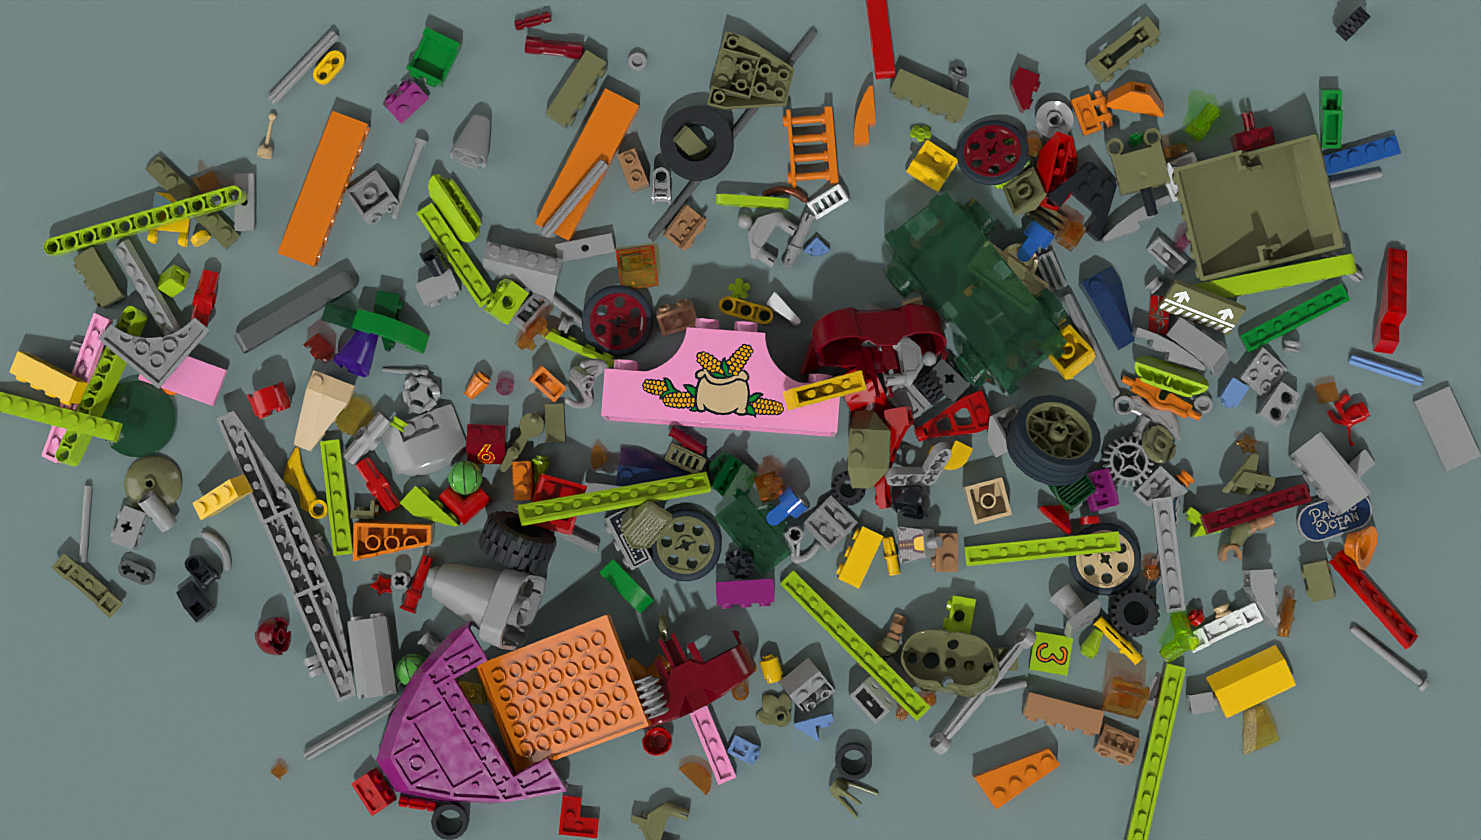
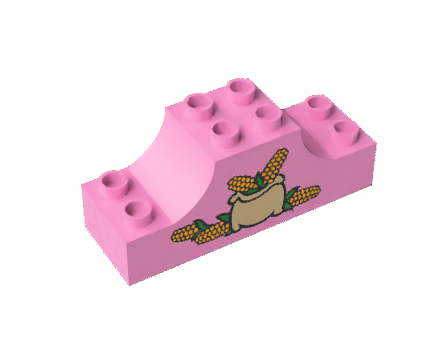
M699 318L696 319L695 328L687 327L684 341L677 353L666 363L655 369L639 371L637 361L614 360V369H605L601 416L609 421L834 437L837 434L840 397L788 411L783 395L784 391L830 379L833 376L809 374L808 383H799L785 375L774 364L766 347L765 333L757 332L758 323L736 321L734 331L719 330V320Z

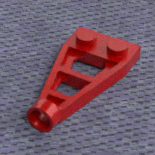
M982 390L961 398L922 426L914 427L918 442L928 438L974 434L987 430L991 413ZM962 408L968 409L972 420L971 424L958 426L955 423L954 414ZM948 417L952 428L950 430L938 431L936 422ZM923 428L927 430V435H925Z

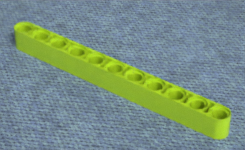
M237 186L225 187L49 238L44 242L43 250L51 256H63L91 248L92 246H98L242 204L247 198V193L243 188ZM238 190L239 197L234 200L232 194ZM219 195L221 197L220 204L215 205L214 199L216 196ZM198 201H202L203 207L198 211L196 204ZM181 206H183L185 211L184 214L180 216L178 214V209ZM165 211L166 219L161 221L160 214ZM144 217L148 218V224L146 226H143L142 219ZM126 222H129L130 229L128 231L124 230V224ZM108 227H111L112 233L110 236L106 235V229ZM92 232L94 238L89 242L88 235ZM74 237L76 243L71 247L70 240ZM54 243H57L58 245L56 252H53L52 245Z

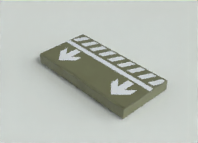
M1175 279L1159 303V309L1184 319H1189L1192 322L1225 335L1231 333L1246 311V306L1178 279Z

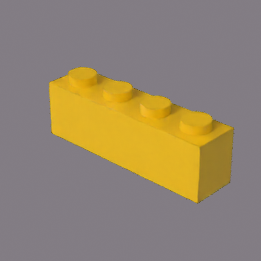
M18 351L9 371L16 376L15 379L25 383L29 382L31 383L30 387L37 390L42 389L46 395L53 398L58 397L61 403L69 406L71 403L80 404L88 385L82 379L28 352Z

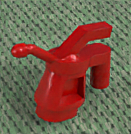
M1344 394L1334 404L1342 420L1336 419L1331 410L1327 411V414L1334 424L1347 427V440L1349 445L1353 447L1355 444L1351 440V427L1366 421V418L1370 417V413L1362 401L1354 403L1344 412L1342 407L1350 400V397Z

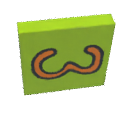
M1034 631L1036 640L1032 645L1029 670L1067 676L1073 638L1068 639L1066 636Z

